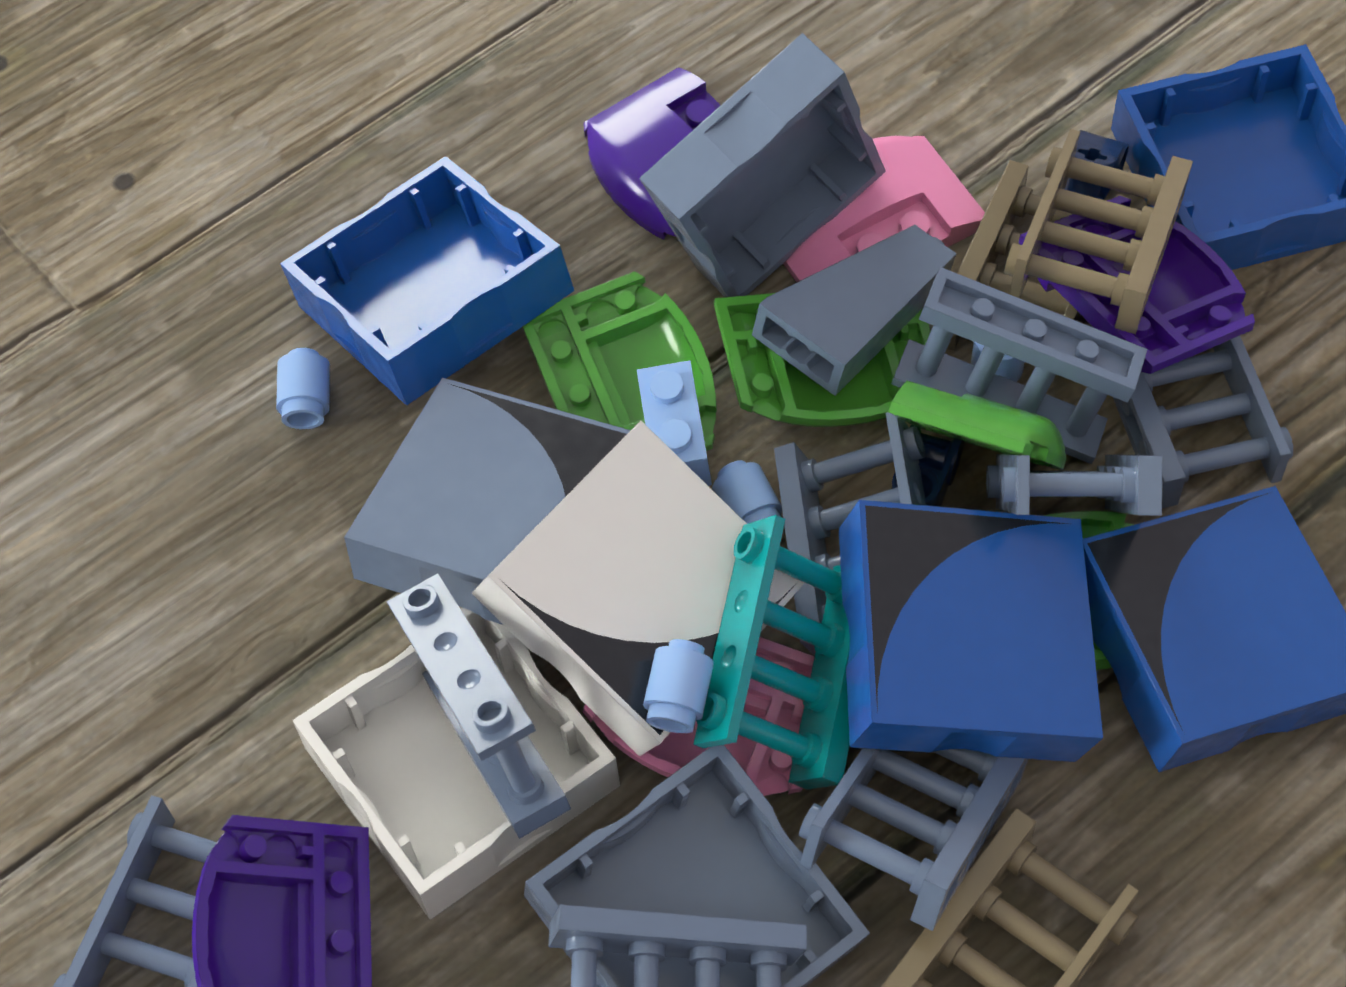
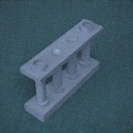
M939 267L919 320L933 325L925 345L910 339L908 340L891 384L901 388L908 380L960 397L968 393L1050 419L1058 428L1063 439L1066 454L1092 464L1108 419L1097 413L1107 395L1128 403L1135 391L1148 349ZM953 334L984 345L975 365L945 354ZM1005 354L1035 366L1026 386L1000 375H995ZM1056 374L1087 386L1076 406L1046 394Z
M1240 336L1213 347L1214 352L1189 357L1152 374L1140 372L1135 391L1128 403L1113 397L1135 455L1162 456V508L1178 505L1184 482L1189 480L1190 475L1261 459L1270 483H1275L1282 480L1289 458L1293 456V442L1290 433L1286 427L1279 426ZM1223 372L1233 394L1166 410L1164 406L1156 405L1152 390L1156 386ZM1242 415L1252 438L1242 442L1184 454L1181 450L1175 451L1169 436L1173 430Z
M887 412L886 419L890 440L818 463L814 458L808 459L794 442L774 448L783 518L786 519L784 526L788 550L833 570V566L840 565V555L831 558L826 551L825 538L830 537L831 530L840 528L859 500L926 505L919 459L925 458V447L917 427L909 428L904 420ZM894 462L898 487L827 509L820 505L818 491L824 488V483ZM804 583L794 594L796 612L822 623L827 600L825 591ZM800 640V643L815 656L814 645Z
M996 454V465H987L986 494L987 498H996V509L1016 515H1029V497H1097L1105 499V509L1133 515L1162 516V456L1105 455V466H1097L1096 471H1030V455Z
M439 574L386 601L427 670L422 675L518 838L524 837L571 810L566 795L528 737V735L536 731L531 719Z
M862 748L823 807L814 803L806 814L799 831V836L806 839L800 865L811 870L827 844H830L910 884L909 891L918 895L910 920L933 931L1020 784L1029 759L996 757L991 754L967 749L935 751L934 753L979 774L978 780L983 782L981 786L978 787L970 783L968 788L890 750ZM876 771L881 772L957 809L956 816L961 819L958 824L951 820L943 824L867 787ZM852 807H855L934 846L933 853L938 856L935 861L925 857L920 862L842 822Z
M151 795L144 812L136 814L130 824L127 834V848L67 974L60 975L53 987H98L111 958L182 980L185 987H197L192 957L122 934L137 903L193 921L196 896L147 880L161 850L205 863L207 856L217 842L172 828L175 819L163 799Z
M560 905L549 923L548 947L566 949V955L572 957L571 987H596L597 958L601 957L603 952L628 954V959L634 962L633 987H659V962L664 961L665 957L689 958V964L695 967V987H720V967L725 966L727 961L750 963V969L756 971V987H781V972L785 971L787 966H791L807 950V925Z

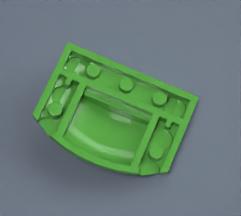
M634 271L562 299L522 326L557 410L632 430L640 421L645 424L637 369L690 360L706 451L713 449L715 440L713 430L716 420L717 400L708 358L701 341L685 314L666 293L660 296L647 287L642 286L646 282L644 276Z
M775 293L715 298L714 308L740 408L774 421L792 425L839 427L885 419L891 402L900 387L891 383L908 340L910 339L925 345L931 332L929 324L919 320L922 308L834 396L752 336L759 304L766 297Z
M908 380L901 386L891 402L888 413L922 429L947 437L964 440V442L1002 454L1030 455L1031 463L1045 465L1058 470L1064 469L1066 452L1062 436L1056 425L1044 416L968 393L960 397Z

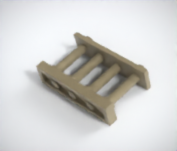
M1070 129L1063 148L1053 147L1045 172V177L1050 179L1023 244L1013 243L1004 270L1005 275L1013 277L1009 294L1021 298L1029 276L1108 297L1111 298L1110 304L1120 306L1115 329L1136 334L1183 201L1193 161L1172 156L1165 176L1155 174L1154 178L1075 158L1081 131ZM1072 178L1148 199L1147 204L1154 206V208L1144 205L1143 209L1139 210L1065 190L1068 179ZM1060 210L1136 231L1135 237L1143 239L1141 241L1132 238L1131 242L1127 243L1051 221L1055 211ZM1045 242L1124 264L1123 270L1130 271V275L1119 272L1118 277L1039 256L1038 253L1042 243Z
M1009 160L957 272V274L1007 294L1010 293L1013 277L998 271V265L994 264L998 254L1006 256L1008 251L1010 252L1013 243L1019 244L1020 233L1015 232L1016 227L1012 226L1015 216L1022 218L1025 214L1034 216L1042 198L1032 194V188L1026 187L1029 166ZM1116 193V196H1115V197H1117V196L1126 197V196L1121 195V194H1118V193ZM1056 210L1051 222L1072 214ZM1027 280L1020 299L1062 313L1065 317L1080 322L1082 315L1056 289L1046 292L1042 285ZM953 334L947 349L954 351L961 336Z
M1016 808L967 872L934 930L924 929L881 987H934L929 982V979L941 963L947 968L954 964L984 987H1027L967 944L969 938L964 935V932L976 917L982 922L989 918L1065 971L1054 987H1077L1109 941L1120 946L1134 927L1139 916L1131 910L1139 890L1128 883L1115 903L1111 905L1035 853L1037 846L1032 844L1031 841L1036 821ZM1009 872L1017 877L1021 873L1025 874L1098 925L1080 951H1077L1002 899L1003 891L998 889V887Z

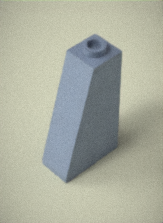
M913 225L766 297L759 304L752 336L836 396L924 307L939 267L951 271L957 253L946 247L938 238L932 237L918 226Z

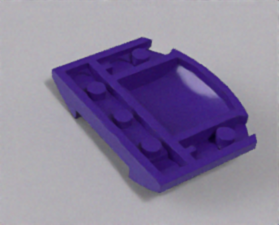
M679 67L584 122V135L588 138L589 159L598 180L607 194L632 220L663 240L667 234L675 237L676 235L639 178L721 106L706 91V82Z
M1123 196L1107 200L1128 207L1131 204V199ZM1075 214L1054 221V223L1130 243L1132 238L1141 241L1143 239L1135 237L1136 231ZM1176 221L1136 334L1115 329L1120 306L1110 304L1111 298L1037 278L1046 292L1056 289L1094 328L1148 349L1141 372L1148 374L1157 372L1252 331L1255 324L1253 314L1245 317L1242 302L1246 293L1232 270L1210 246ZM1027 232L1020 234L1018 242L1020 245L1023 244ZM1045 242L1042 243L1038 253L1039 256L1118 277L1119 272L1130 275V271L1123 270L1124 264Z
M232 815L221 829L225 832L206 858L196 891L192 924V953L197 987H372L369 827Z

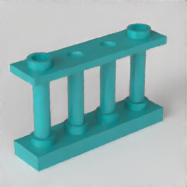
M774 515L743 525L742 531L735 541V563L713 655L714 666L703 717L700 720H696L698 726L693 745L700 748H709L737 743L738 735L791 756L792 767L789 783L806 790L835 786L843 778L850 746L846 681L850 634L848 620L842 604L841 566H833L832 570L781 547L780 542L786 519ZM774 570H778L825 591L827 600L822 623L768 600ZM762 624L814 645L816 652L810 678L756 655ZM750 679L803 700L804 709L799 733L744 712Z

